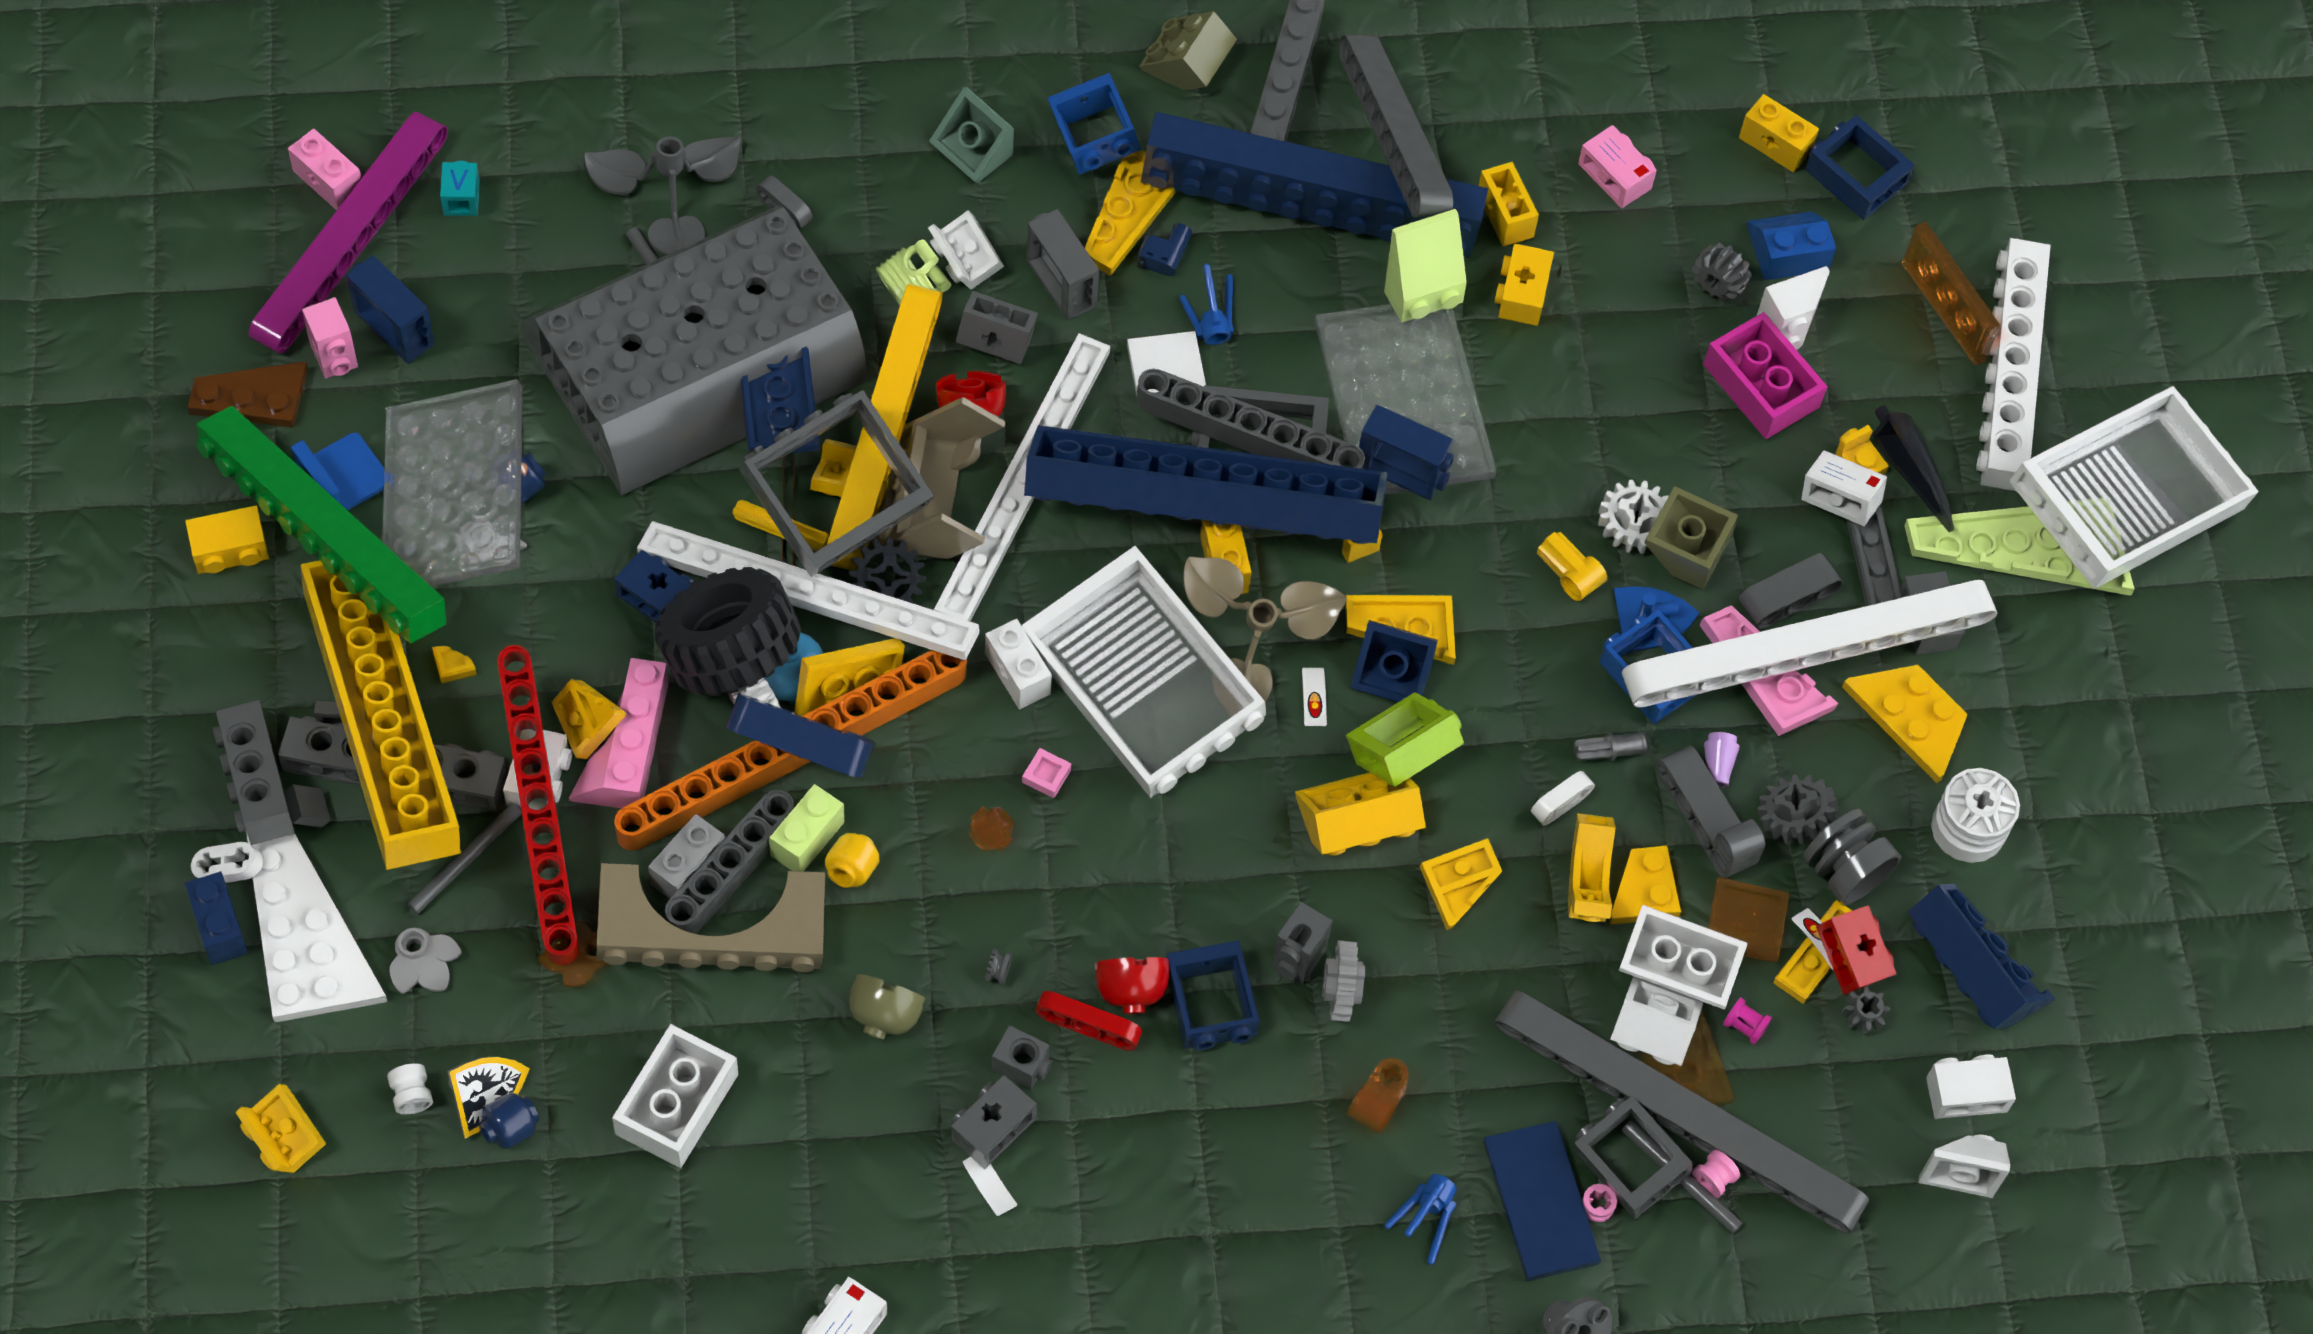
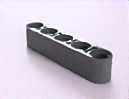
M773 790L762 797L670 898L665 907L667 922L693 934H697L769 855V837L794 809V802L789 793L783 790ZM775 809L786 811V813L780 816L770 814ZM751 835H759L763 837L760 841L750 842L746 840V838ZM727 861H736L739 863V865H737L734 868H726L722 866ZM704 887L715 889L713 893L708 895L698 892ZM682 913L691 915V918L686 921L674 919L678 914Z

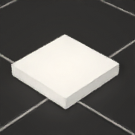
M1195 331L1127 339V349L1136 395L1139 376L1145 370L1152 368L1163 370L1201 386L1206 385ZM1149 389V390H1147V391L1153 392V393L1159 392L1158 390H1155V389Z

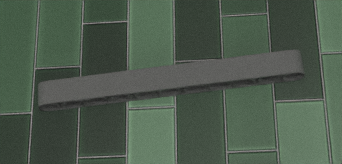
M1512 991L1494 1020L1495 1026L1506 1035L1617 1100L1622 1099L1624 1102L1630 1096H1633L1657 1124L1708 1154L1713 1150L1723 1152L1736 1164L1740 1173L1841 1232H1852L1869 1202V1198L1859 1189L1523 992Z

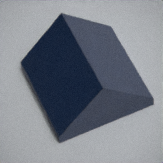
M1369 620L1350 688L1400 702L1414 692L1423 696L1438 640Z

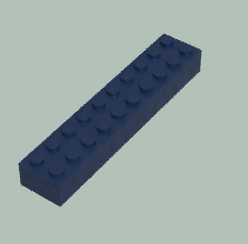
M1155 112L1141 177L1142 183H1149L1152 187H1171L1189 196L1207 197L1215 199L1220 203L1237 204L1249 207L1254 211L1276 213L1289 219L1297 218L1315 222L1320 226L1345 229L1354 234L1380 237L1391 242L1392 229L1425 219L1412 216L1389 165ZM1446 179L1453 194V209H1456L1459 215L1463 256L1470 258L1482 222L1488 188Z
M1038 425L1026 461L1024 496H1032L1041 501L1052 499L1068 501L1078 506L1086 504L1104 506L1109 510H1134L1145 515H1171L1181 520H1190L1192 518L1208 520L1217 525L1230 523L1244 525L1254 530L1266 528L1280 530L1285 534L1303 533L1315 535L1321 539L1340 538L1351 540L1357 544H1377L1388 472Z

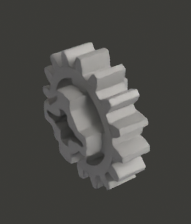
M1337 941L1335 957L1333 959L1326 958L1322 997H1324V1001H1329L1330 1020L1350 1022L1352 1006L1362 1002L1365 966H1363V962L1358 961L1357 942Z

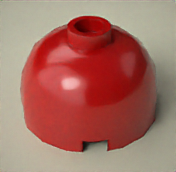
M969 371L967 372V378L956 380L955 373L940 378L936 383L939 408L962 397L997 417L1002 414L1005 407L1006 383L1005 380L1002 382V377L998 374Z
M1134 957L1098 961V963H1095L1097 989L1107 1003L1123 1007V1014L1145 1013V1006L1157 1003L1165 994L1169 981V959L1146 957V960H1134Z

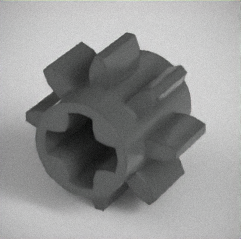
M1865 986L1860 992V996L1852 991L1849 993L1846 1000L1850 1005L1845 1006L1841 1011L1842 1015L1848 1016L1850 1022L1848 1029L1855 1027L1862 1030L1863 1035L1866 1036L1871 1030L1872 1025L1880 1030L1886 1024L1881 1017L1889 1013L1890 1007L1884 1006L1882 1000L1884 994L1882 992L1878 994L1869 992L1868 986ZM1867 1008L1870 1012L1865 1014L1862 1012V1009Z

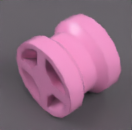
M1713 1150L1707 1156V1162L1704 1165H1697L1692 1171L1693 1177L1716 1198H1719L1725 1192V1186L1728 1183H1735L1741 1176L1736 1164L1719 1150Z

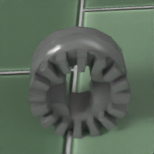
M993 948L990 956L991 961L988 963L990 967H987L986 981L997 979L999 984L1004 985L1012 953L1007 952L1005 955H1001L998 949Z

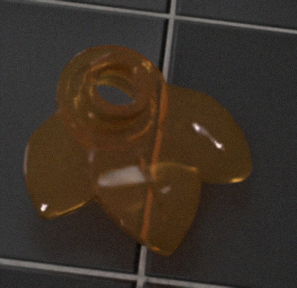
M575 920L579 942V954L572 963L567 965L554 964L548 959L546 951L538 957L539 963L547 970L563 973V984L565 987H577L586 984L592 979L596 969L608 965L604 961H600L596 956L588 954L591 949H597V933H592L587 924ZM559 938V942L551 947L557 951H563L570 946L571 941L567 938Z

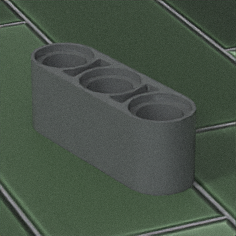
M1818 553L1750 586L1739 596V602L1756 627L1763 629L1831 596L1842 586L1843 581L1823 553Z

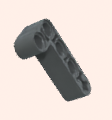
M1687 746L1658 759L1656 766L1663 784L1718 874L1722 878H1727L1756 865L1765 848L1762 831L1753 819H1748L1744 822L1739 821L1696 749L1692 746Z

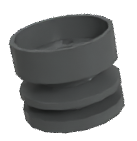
M1854 809L1825 827L1807 847L1802 856L1809 867L1816 866L1814 872L1819 878L1835 872L1830 878L1827 887L1843 906L1851 905L1870 893L1893 872L1902 858L1885 837L1868 843L1877 829L1872 822L1865 823L1867 817L1860 809Z

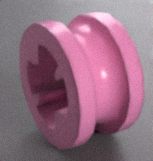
M1594 1184L1585 1191L1582 1203L1587 1218L1594 1222H1604L1612 1216L1616 1208L1617 1197L1610 1187L1604 1184ZM1591 1197L1597 1200L1602 1197L1605 1198L1606 1204L1604 1207L1607 1209L1601 1206L1596 1209L1593 1208L1591 1204L1594 1199Z

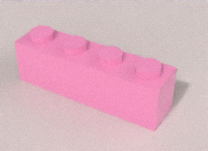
M635 658L630 659L625 687L617 704L618 707L625 711L626 716L591 754L569 797V801L622 809L645 797L669 684L666 663Z

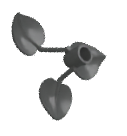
M668 136L661 138L657 142L656 153L652 152L650 154V160L646 167L644 160L639 154L623 149L597 153L585 152V166L591 180L600 189L611 194L621 195L633 192L636 189L637 180L644 181L655 164L657 170L663 176L669 177L672 219H658L651 224L648 230V240L652 248L666 256L705 238L704 227L696 217L684 216L678 218L676 176L682 171L684 166L687 172L695 171L696 176L704 181L718 182L733 175L738 165L740 137L706 139L691 143L684 148L680 139Z

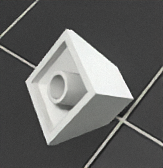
M1975 1135L1966 1136L1936 1148L1920 1173L1918 1183L1993 1198L2010 1171L2006 1143L1997 1142L1991 1136Z

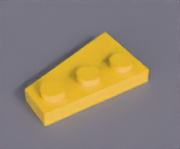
M1346 595L1345 621L1347 634L1364 638L1369 620L1437 639L1438 643L1434 659L1454 665L1456 656L1452 596Z

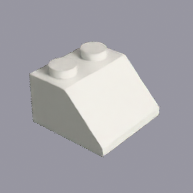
M1825 266L1765 288L1757 316L1765 312L1796 350L1803 345L1830 273L1828 267Z
M1633 976L1610 1040L1616 1041L1625 1050L1633 1052L1640 1050L1651 1054L1660 1063L1667 1065L1675 1063L1682 1066L1703 1002Z

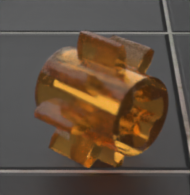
M982 806L970 817L973 821L970 824L972 828L969 831L970 837L982 850L989 851L990 849L997 848L999 851H1002L1013 841L1011 835L1014 832L1011 829L1014 827V822L1010 815L1002 808L996 806L987 810Z

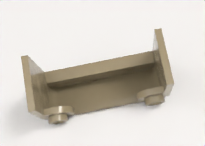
M962 397L905 424L899 444L934 497L926 507L877 536L876 539L879 540L881 546H884L886 538L890 537L893 539L894 547H897L901 541L907 542L905 548L907 553L916 550L918 552L917 555L949 559L984 544V536L953 520L951 514L959 470L974 464L978 460L981 453V439L1004 428V420ZM892 469L884 492L880 512L909 495Z

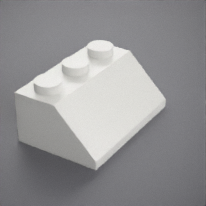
M1642 905L1619 971L1725 1010L1748 943Z

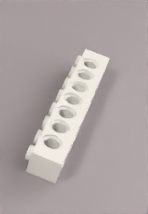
M2010 238L2005 251L2000 250L1998 254L1996 270L2001 271V278H1997L1993 298L1998 299V306H1994L1991 316V326L1996 327L1995 335H1991L1988 345V355H1993L1992 363L1988 364L1985 375V383L1990 384V391L1985 393L1982 405V412L1987 413V421L1982 422L1979 441L1984 442V451L1980 450L1976 470L1982 471L1980 485L2017 491L2009 481L2020 465L2031 459L2050 256L2049 244Z

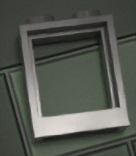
M1058 209L1048 214L1042 213L1034 217L1031 222H1028L1026 261L1067 321L1096 308L1099 269Z
M1630 1096L1624 1102L1622 1099H1619L1610 1105L1604 1113L1606 1117L1598 1124L1590 1123L1580 1130L1576 1135L1577 1141L1574 1145L1575 1153L1602 1184L1612 1189L1616 1194L1618 1202L1635 1220L1692 1173V1161L1633 1096ZM1630 1115L1637 1120L1672 1159L1632 1193L1591 1148Z

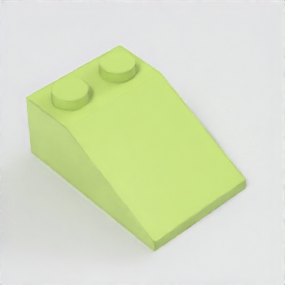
M1453 209L1392 229L1384 293L1401 323L1411 319H1421L1429 313L1442 309H1451L1463 303L1467 281L1457 210Z

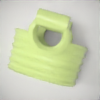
M923 239L908 249L901 248L900 251H896L895 255H891V258L886 259V262L876 267L877 274L899 306L908 283L934 289L927 278L929 276L936 285L934 290L942 291L943 293L951 287L950 281L936 265L939 260ZM915 253H918L925 263L919 269H916L910 260Z

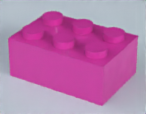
M1765 312L1711 342L1703 363L1704 367L1765 439L1770 438L1820 408L1828 387Z

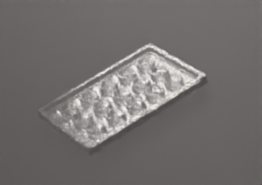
M1391 304L1318 314L1315 316V326L1346 442L1359 447L1361 431L1378 404L1453 439L1450 453L1455 454V457L1449 469L1451 475L1447 485L1495 478V463L1452 308L1438 310L1427 314L1421 319H1411L1402 323ZM1388 481L1386 483L1385 494L1408 491Z
M517 379L387 407L382 542L430 586L520 568L523 387Z

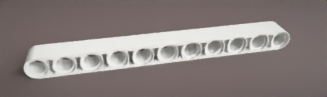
M1973 580L1638 661L1624 668L1622 676L1633 706L1647 707L1979 626L1994 619L1997 615V610L1983 580Z

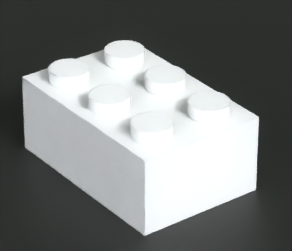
M670 1024L612 1117L615 1135L682 1168L737 1078V1058Z

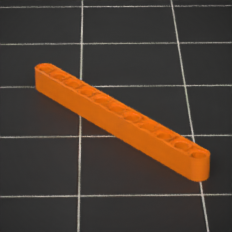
M930 650L803 715V717L841 731H849L862 736L959 686L966 678L967 658L962 660ZM948 662H954L958 664V666L954 668L945 667L944 664ZM916 678H923L927 680V682L923 684H916L912 682V680ZM885 694H892L895 696V698L892 700H884L881 698V696ZM854 710L864 712L861 716H852L849 713ZM754 740L620 809L614 820L618 844L628 851L640 850L683 828L695 814L702 818L811 761ZM758 759H766L769 761L765 765H756L753 763ZM727 775L737 777L736 780L731 782L721 780ZM693 792H702L705 794L703 797L698 799L689 797V795ZM663 808H669L673 810L668 815H659L656 813L657 811ZM629 825H637L640 827L637 831L627 832L624 830V828H626Z

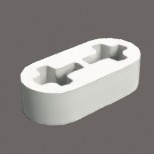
M1579 771L1541 797L1532 807L1531 813L1543 826L1548 825L1585 799L1594 789L1595 784L1583 771Z
M246 842L206 847L194 855L191 862V871L197 878L221 871L225 883L246 880L259 873L263 865V856L259 850ZM245 854H247L249 856V859L243 861L245 859ZM212 860H214L215 862H217L218 865H212V866H211ZM243 861L242 867L234 862ZM206 867H209V872L205 871Z

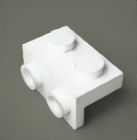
M969 210L942 229H939L935 224L928 227L934 237L930 243L941 258L945 256L949 264L945 268L955 283L961 281L972 290L1004 267L975 216Z

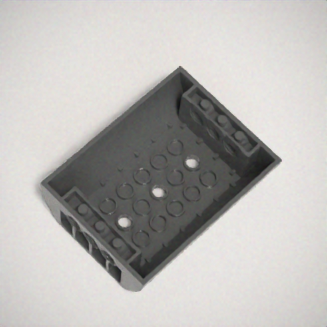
M782 206L773 207L530 316L523 324V338L621 495L746 438L741 388L742 377L748 375V382L771 372L766 365L779 364L787 355V364L802 357V348L806 346L809 349L815 405L868 381L864 348L852 309ZM752 285H760L765 288V291L762 294L754 295L749 293L747 289ZM691 313H698L703 316V319L698 323H691L686 321L685 317ZM630 341L641 345L634 352H629L622 348L625 343Z

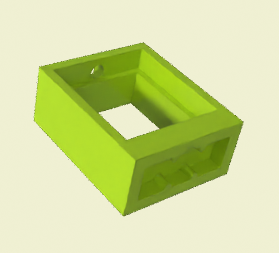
M1416 692L1346 734L1356 764L1394 787L1464 744L1459 730L1462 728L1458 716L1452 710L1448 711L1437 705L1434 700L1427 699Z

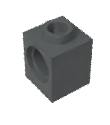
M1009 1025L992 1055L991 1070L1002 1076L1005 1075L1008 1079L1032 1090L1037 1079L1043 1081L1052 1065V1060L1049 1059L1050 1045ZM1025 1054L1030 1056L1033 1061L1028 1064H1020L1014 1058Z

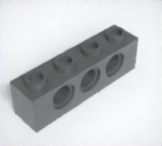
M256 700L216 711L219 726L212 728L218 748L225 747L226 750L225 754L219 756L225 776L232 775L233 782L226 784L232 805L237 803L240 805L241 810L234 811L239 833L247 832L250 845L295 834L260 701Z

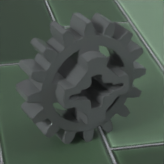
M1795 774L1790 782L1780 778L1778 779L1779 787L1776 788L1769 785L1766 787L1768 795H1761L1759 798L1761 806L1758 807V813L1763 830L1770 831L1771 837L1774 840L1782 835L1785 844H1789L1792 838H1797L1799 844H1804L1805 837L1808 836L1814 840L1817 837L1818 831H1822L1829 823L1837 820L1836 812L1839 811L1833 788H1826L1823 779L1813 783L1812 775H1807L1804 780H1799L1797 774Z

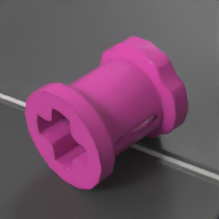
M1740 997L1726 1017L1723 1025L1727 1028L1734 1027L1749 1037L1750 1043L1755 1045L1767 1029L1772 1017L1769 1015L1762 1016L1745 1005L1746 1000Z

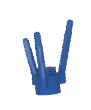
M1204 264L1203 269L1210 310L1202 315L1203 319L1199 321L1186 296L1181 295L1179 299L1195 328L1196 338H1203L1204 342L1208 345H1218L1228 341L1231 338V334L1234 333L1232 325L1233 276L1231 274L1226 276L1225 313L1223 315L1222 311L1218 310L1210 265Z
M1432 1174L1427 1183H1421L1415 1193L1385 1223V1228L1390 1229L1418 1201L1421 1207L1404 1232L1407 1237L1412 1235L1427 1212L1439 1214L1441 1211L1442 1214L1427 1259L1428 1264H1434L1449 1217L1456 1207V1203L1452 1199L1457 1192V1187L1445 1176Z

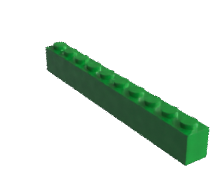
M230 406L196 423L198 433L196 445L200 454L206 459H211L218 466L223 476L226 478L230 477L237 483L241 492L247 497L251 496L267 516L271 515L277 520L284 532L288 535L292 534L308 554L316 556L328 573L335 574L342 580L347 590L351 594L356 593L373 614L381 616L393 633L400 634L412 644L446 625L444 598L237 409Z

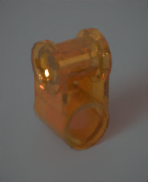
M1396 1058L1382 1060L1365 1086L1355 1096L1348 1109L1347 1116L1372 1131L1381 1134L1390 1121L1396 1106L1405 1094L1406 1083L1409 1078L1407 1066ZM1392 1076L1397 1079V1081L1393 1080L1390 1084L1385 1082V1080H1389Z

